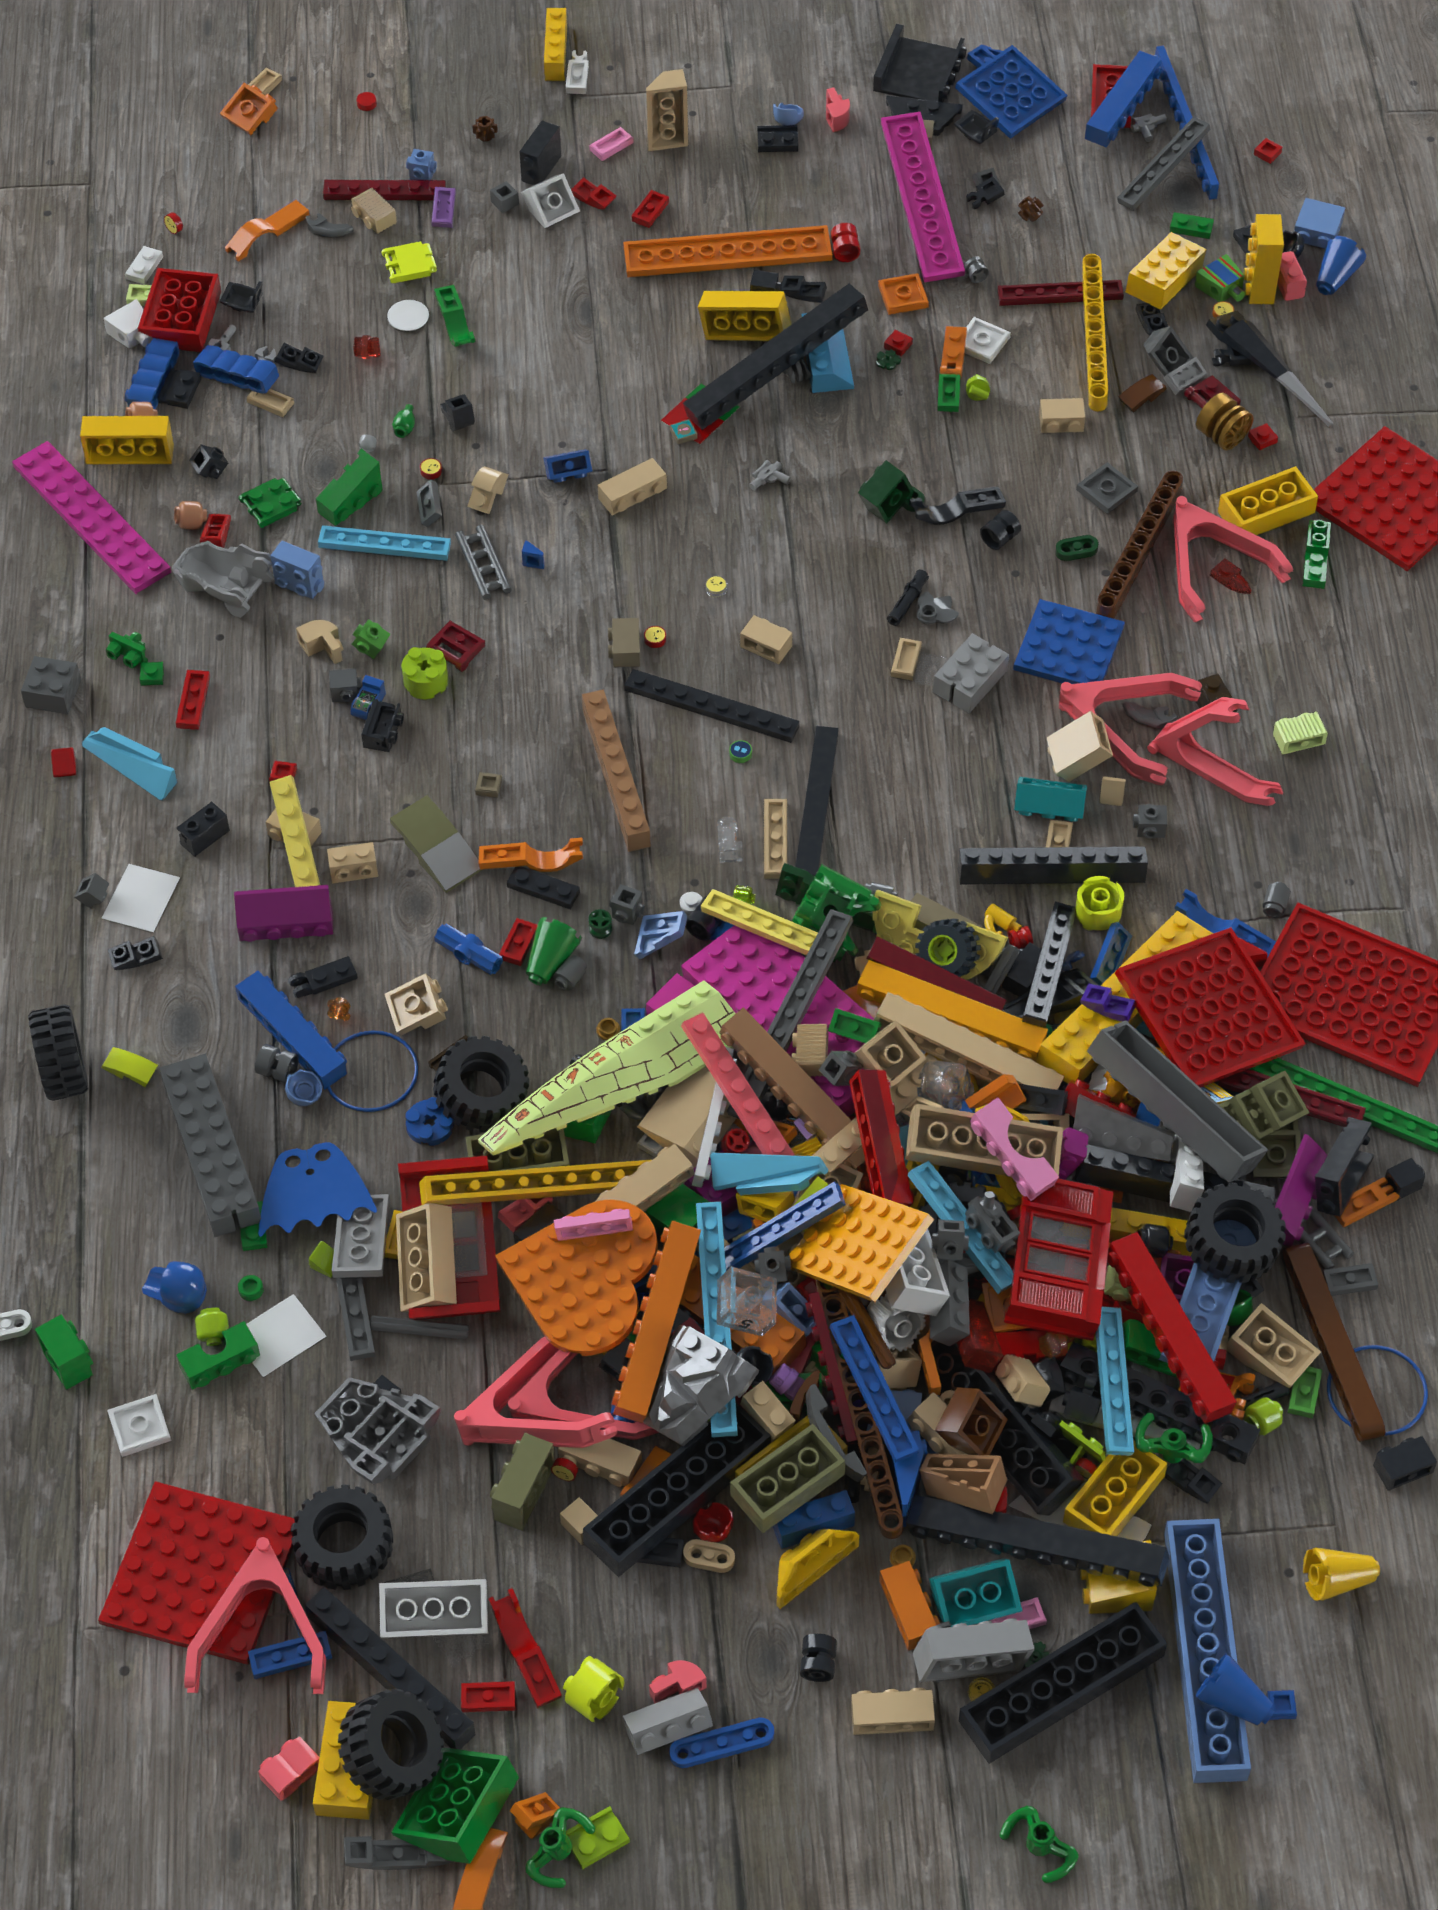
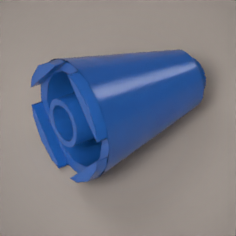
M1343 236L1329 239L1316 282L1318 291L1321 294H1334L1365 262V250L1363 248L1359 250L1354 240Z
M1224 1654L1213 1667L1212 1673L1208 1678L1206 1677L1196 1694V1697L1201 1702L1257 1726L1261 1722L1266 1724L1274 1713L1270 1709L1273 1703L1237 1662L1227 1654Z

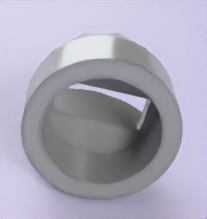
M362 435L359 440V448H362L367 453L373 452L377 443L376 438L372 435Z

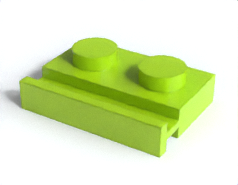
M610 1806L589 1818L596 1828L593 1834H588L580 1824L566 1831L567 1836L572 1842L571 1851L582 1870L630 1843L628 1835Z

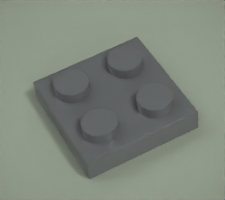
M1107 462L1078 483L1076 490L1106 514H1109L1137 493L1138 486Z

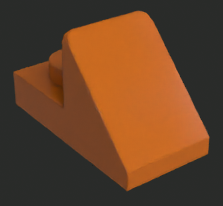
M544 1792L514 1803L510 1812L516 1817V1824L529 1838L533 1839L553 1822L554 1813L560 1807Z

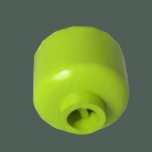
M217 1307L201 1310L200 1314L195 1318L197 1339L201 1342H206L207 1346L222 1344V1332L229 1329L227 1314L220 1311V1308Z
M1263 1397L1246 1408L1244 1421L1260 1428L1259 1435H1267L1282 1424L1283 1409L1277 1401Z

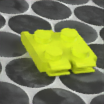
M420 241L385 248L381 251L382 256L385 257L387 262L385 266L390 272L391 276L389 279L391 283L431 276V273L437 271L429 243L422 244Z

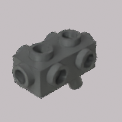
M987 1191L983 1198L977 1196L968 1203L969 1208L965 1213L966 1222L970 1228L978 1230L981 1234L982 1244L987 1249L991 1248L994 1253L1000 1250L1006 1253L1016 1245L1015 1240L1020 1235L1016 1224L1002 1210L1000 1203L994 1199L995 1194L992 1191Z

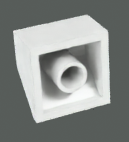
M564 173L553 176L521 192L528 210L544 228L580 212Z

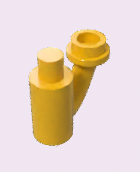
M994 903L987 908L984 915V925L987 930L1003 935L1001 931L996 932L994 923L1007 932L1009 930L1018 931L1022 928L1016 922V917Z

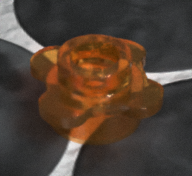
M337 997L328 1001L329 1011L327 1015L330 1018L343 1019L344 1021L350 1019L349 1009L351 1005L346 999Z

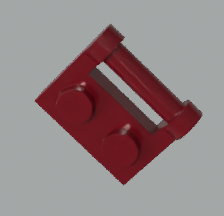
M1213 375L1194 387H1188L1184 392V396L1188 400L1192 399L1202 409L1207 401L1219 393H1225L1237 402V406L1241 402V399Z
M450 620L428 642L426 648L442 651L445 660L463 672L471 660L485 647V640ZM441 643L459 652L462 656L459 658L440 647Z

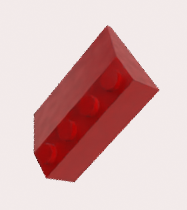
M157 268L137 328L138 332L153 338L178 342L179 349L201 352L204 348L221 295L218 274Z

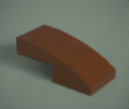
M1151 374L1130 386L1118 397L1134 413L1147 400L1150 402L1154 401L1167 388Z
M814 1371L803 1382L795 1395L789 1412L796 1420L794 1425L801 1420L803 1407L806 1404V1392L809 1387L815 1384L819 1388L820 1371Z

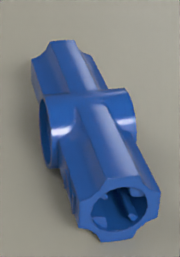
M447 923L445 925L442 924L437 929V933L434 936L435 942L452 951L461 963L465 965L472 963L490 975L496 974L500 969L503 957L485 947L483 942L474 934L469 933L465 935Z

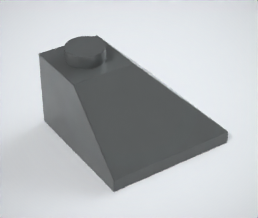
M1171 326L1153 331L1143 344L1148 355L1164 377L1193 359V356Z

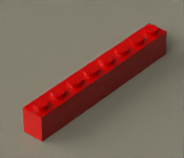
M1138 1232L1111 1242L1108 1248L1107 1261L1118 1273L1121 1286L1129 1292L1134 1308L1138 1309L1143 1316L1146 1329L1151 1330L1154 1335L1157 1348L1165 1354L1171 1372L1176 1373L1183 1393L1188 1395L1193 1403L1196 1415L1201 1417L1206 1424L1232 1413L1237 1403L1236 1399Z

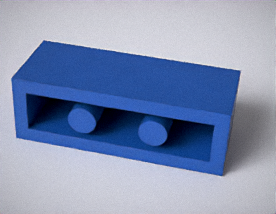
M847 1490L803 1504L775 1524L773 1529L780 1548L784 1549L799 1544L807 1534H814L819 1529L843 1530L855 1526V1511Z

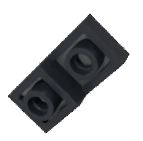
M1149 303L1136 304V313L1148 335H1151L1153 331L1168 327L1164 313H1160L1158 308Z
M284 342L275 362L294 370L316 373L324 356L307 347H304L303 351Z
M155 936L133 945L130 941L108 949L114 970L140 967L163 959Z

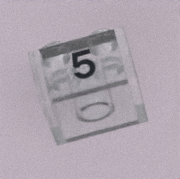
M730 1267L717 1280V1325L758 1336H763L776 1324L777 1278Z

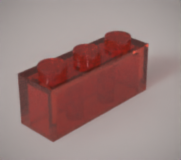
M969 1298L970 1335L956 1343L965 1366L990 1373L1003 1357V1353L984 1302Z

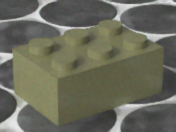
M524 1433L521 1441L517 1440L512 1450L513 1457L510 1462L507 1461L501 1471L502 1478L499 1484H494L490 1492L494 1520L521 1531L524 1530L552 1474L551 1467L555 1461L553 1443L528 1433Z

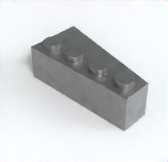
M1079 1094L1073 1129L1089 1136V1145L1140 1157L1170 1161L1174 1133Z

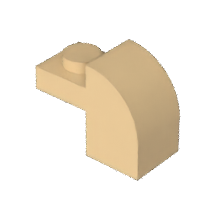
M485 466L480 468L471 484L474 488L467 507L490 514L496 494L502 495L509 474Z
M314 620L296 628L298 642L308 657L325 650L334 664L343 661L341 653L343 646L339 639L338 628L333 623L325 620Z

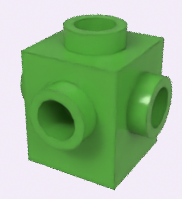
M368 619L363 626L359 624L352 634L356 638L351 645L356 647L359 652L374 659L389 638L390 633L384 630L378 623Z

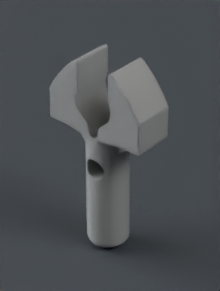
M232 324L229 325L221 338L218 340L211 338L209 345L218 346L223 351H231L228 341L237 328Z
M267 346L259 348L255 352L257 360L276 363L275 349L268 356H266L268 353Z

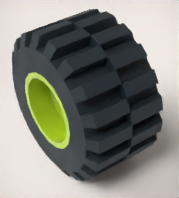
M944 919L930 923L931 925L922 929L924 933L918 935L917 938L920 942L915 945V948L919 949V953H915L917 956L959 977L968 974L969 970L974 969L977 965L974 961L980 958L977 951L981 950V945H977L976 941L980 939L978 935L972 934L975 931L973 927H966L968 923L965 921L959 922V919Z

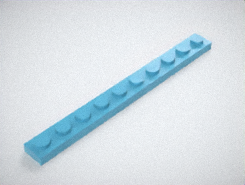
M721 1202L696 1203L697 1226L701 1230L698 1241L705 1335L732 1350ZM735 1397L725 1405L727 1409L721 1414L717 1412L710 1418L712 1437L738 1436Z

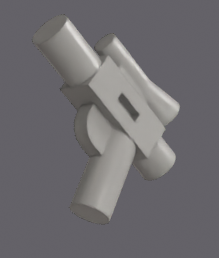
M1151 113L1141 117H1134L1131 119L1133 124L1131 125V131L1133 133L1142 132L1145 141L1150 142L1153 140L1151 132L1154 131L1158 124L1166 122L1167 117L1165 114L1155 117Z
M765 460L762 466L752 473V476L756 479L749 483V487L754 491L767 482L774 483L777 480L788 485L791 477L779 472L782 469L780 462L777 461L771 464L769 460Z

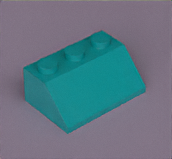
M1019 777L1014 810L1019 811L1018 814L1032 816V813H1040L1043 818L1054 819L1056 815L1064 816V820L1077 822L1078 818L1083 819L1087 785Z
M1002 1558L928 1578L942 1623L949 1621L951 1627L960 1623H965L967 1626L1023 1611L1009 1559Z

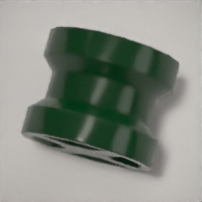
M603 909L591 912L588 918L590 934L597 939L608 937L612 932L610 913Z

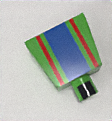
M1227 254L1198 270L1196 273L1195 287L1218 302L1225 301L1230 297L1238 302L1246 294L1243 290L1244 274Z

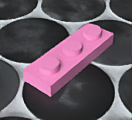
M614 1209L611 1212L605 1213L593 1212L577 1217L565 1216L554 1220L558 1241L633 1230L629 1209Z

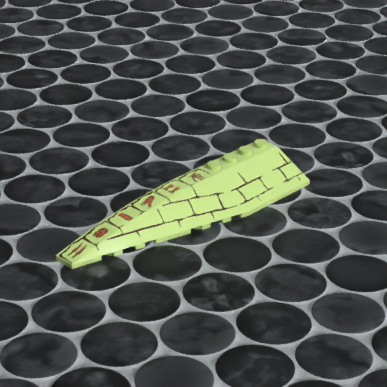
M705 981L700 982L568 1066L499 1120L478 1139V1143L494 1156L522 1145L523 1140L528 1138L538 1139L543 1137L544 1132L556 1128L558 1131L566 1128V1124L576 1120L579 1123L615 1109V1105L618 1103L626 1102L628 1104L636 1100V1096L644 1093L651 1095L658 1092V1088L667 1084L669 1087L677 1085L706 1066L682 1029V1023L698 1014L704 1013L721 1039L719 1032L722 1025L736 1013L716 989ZM723 1042L725 1047L734 1049L732 1046L729 1047Z

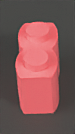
M300 1736L294 1740L290 1739L284 1743L278 1755L273 1758L268 1757L262 1762L258 1771L260 1780L282 1801L296 1791L302 1783L317 1773L320 1757Z

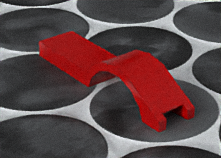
M513 1588L507 1590L509 1596L497 1601L492 1596L488 1598L502 1637L518 1665L537 1708H540L562 1698V1694L539 1645H537L529 1631Z

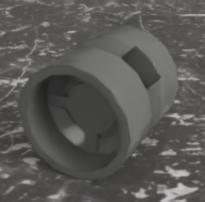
M265 1044L260 1049L256 1058L255 1073L266 1077L273 1075L275 1080L286 1083L287 1077L297 1071L299 1056L286 1050L280 1052L279 1048Z

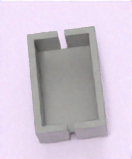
M972 633L934 675L932 692L949 702L952 699L953 686H955L953 704L970 713L1007 672L1009 654L994 645L988 647L989 642Z

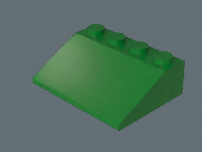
M443 1747L441 1748L443 1753L442 1763L438 1764L440 1768L437 1775L432 1778V1781L427 1786L415 1791L391 1833L401 1840L446 1860L470 1864L518 1781L519 1776L507 1756Z

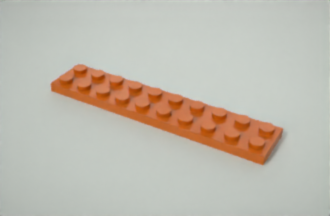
M827 225L623 242L627 277L832 261V250Z

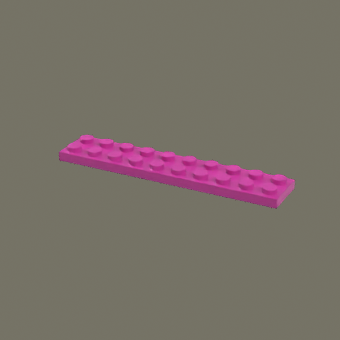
M921 112L881 118L882 130L924 283L965 276V268Z
M49 441L12 461L13 467L135 594L171 573V567Z

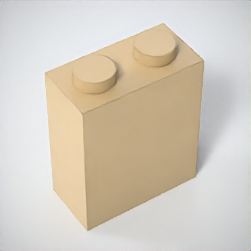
M1091 711L1047 737L1048 752L1054 764L1052 766L1053 771L1058 777H1062L1068 782L1113 756L1104 721Z

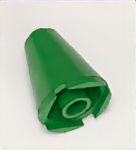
M547 917L540 918L537 924L526 971L527 976H529L528 980L539 986L549 982L555 972L582 941L581 935L578 938L575 936L577 932L575 929L555 919L552 922H546Z

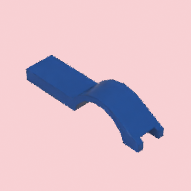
M1185 889L1183 893L1185 898L1181 904L1177 902L1174 907L1176 911H1179L1213 934L1232 927L1238 938L1266 951L1268 958L1276 941L1237 918L1224 920L1213 916L1201 906L1195 893Z

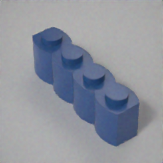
M153 338L150 344H147L145 356L139 361V370L132 377L130 389H127L125 392V401L128 407L132 402H150L153 409L157 408L159 393L171 367L175 366L179 357L178 342Z
M205 346L193 361L195 371L200 372L204 378H214L226 384L232 383L239 388H249L261 394L267 393L279 377L277 367L273 362L257 360L253 356L240 355L236 351H223L218 346Z

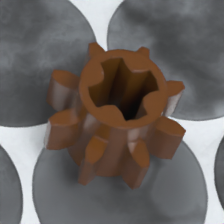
M481 116L475 120L476 124L472 125L473 133L476 134V139L490 141L492 138H495L494 133L498 132L497 124H494L493 118Z
M1028 196L1019 203L1018 207L1021 210L1018 214L1023 220L1034 222L1043 214L1041 207L1044 205L1038 198L1034 197L1032 199Z

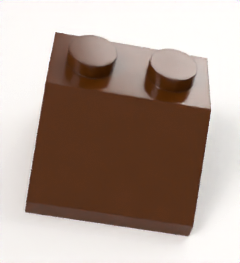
M957 1387L935 1431L948 1445L968 1455H990L1008 1419L980 1389Z

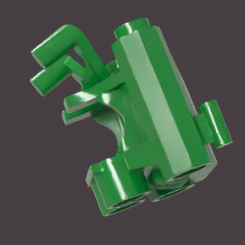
M821 864L791 922L819 932L826 919L823 910L828 905L834 906L837 912L853 917L859 912L878 911L882 904L878 898L874 897L875 895L871 894L872 890ZM848 933L833 962L836 960L841 961L846 950L852 956L857 954L858 949Z

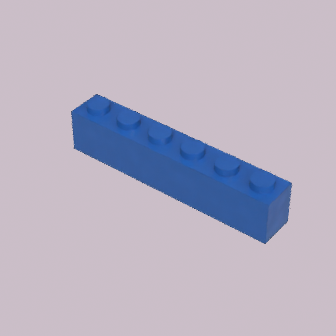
M1143 51L1137 53L1087 122L1086 140L1107 147L1111 140L1114 141L1116 139L1119 129L1124 128L1127 118L1133 115L1136 105L1138 103L1141 104L1145 93L1151 90L1154 80L1159 79L1162 73V68L1160 67L1161 58Z
M256 971L237 984L235 988L238 1000L287 1051L299 1056V1064L306 1071L313 1072L320 1078L324 1090L347 1074V1060L340 1051L336 1052L332 1048V1044L326 1036L321 1037L316 1026L311 1021L307 1022L303 1018L300 1009L297 1006L293 1007L289 1003L283 991L278 992L274 988V983L268 976L264 977L259 971Z

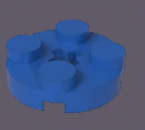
M436 1097L420 1101L406 1112V1130L409 1137L416 1143H428L429 1146L438 1145L446 1141L452 1134L454 1119L451 1117L447 1119L443 1114L444 1108H438ZM427 1119H434L433 1126L430 1124L424 1125Z

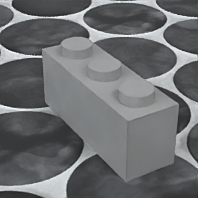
M698 1687L623 1715L628 1737L637 1755L713 1726L708 1705Z

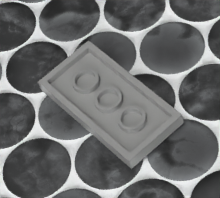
M389 1194L371 1195L377 1208L376 1213L365 1207H358L354 1210L349 1221L344 1220L338 1215L332 1264L333 1278L383 1276L390 1204Z

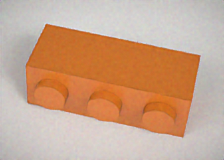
M910 1561L881 1570L879 1582L906 1648L909 1651L916 1648L917 1642L920 1641L925 1630L939 1625L940 1622L937 1615H932L930 1611L931 1601L926 1591L922 1592L919 1585L922 1581L918 1570L913 1569Z

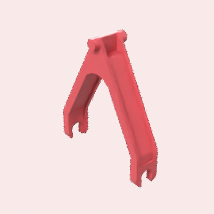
M1184 496L1177 498L1172 523L1174 526L1179 603L1194 622L1203 620L1200 613L1206 609L1202 600L1190 586L1188 542L1194 538L1211 537L1266 564L1281 583L1291 580L1288 573L1293 572V567L1275 544L1187 502V498Z
M1175 673L1078 684L1064 682L1061 684L1059 709L1066 711L1076 720L1089 711L1095 714V708L1107 701L1171 694L1189 701H1198L1201 692L1197 691H1201L1202 684L1197 680ZM1104 722L1113 753L1112 757L1131 776L1153 784L1164 785L1168 768L1160 763L1139 757Z
M1221 697L1172 723H1167L1157 737L1147 746V750L1151 754L1161 753L1244 802L1270 806L1276 802L1273 797H1266L1271 793L1283 795V790L1279 783L1259 780L1201 747L1191 733L1211 721L1240 722L1241 717L1239 713L1232 711L1236 709L1249 710L1245 700Z
M546 1337L541 1338L465 1410H459L454 1414L462 1442L467 1446L472 1445L474 1442L515 1444L517 1440L521 1441L524 1433H528L553 1443L555 1447L584 1448L610 1439L618 1431L615 1425L600 1430L604 1425L615 1422L609 1412L580 1422L513 1419L500 1415L501 1410L508 1404L509 1399L514 1397L559 1350Z
M558 1350L514 1397L509 1399L508 1406L512 1418L580 1422L593 1417V1415L559 1409L548 1397L550 1383L578 1353L569 1351L566 1353ZM614 1420V1423L600 1428V1430H604L615 1425L618 1432L614 1437L638 1440L659 1433L644 1423H629Z
M261 1537L257 1540L255 1548L188 1646L184 1679L187 1693L199 1692L202 1659L243 1598L255 1590L268 1589L283 1596L312 1653L310 1686L313 1688V1694H324L326 1656L323 1652V1647L267 1538Z

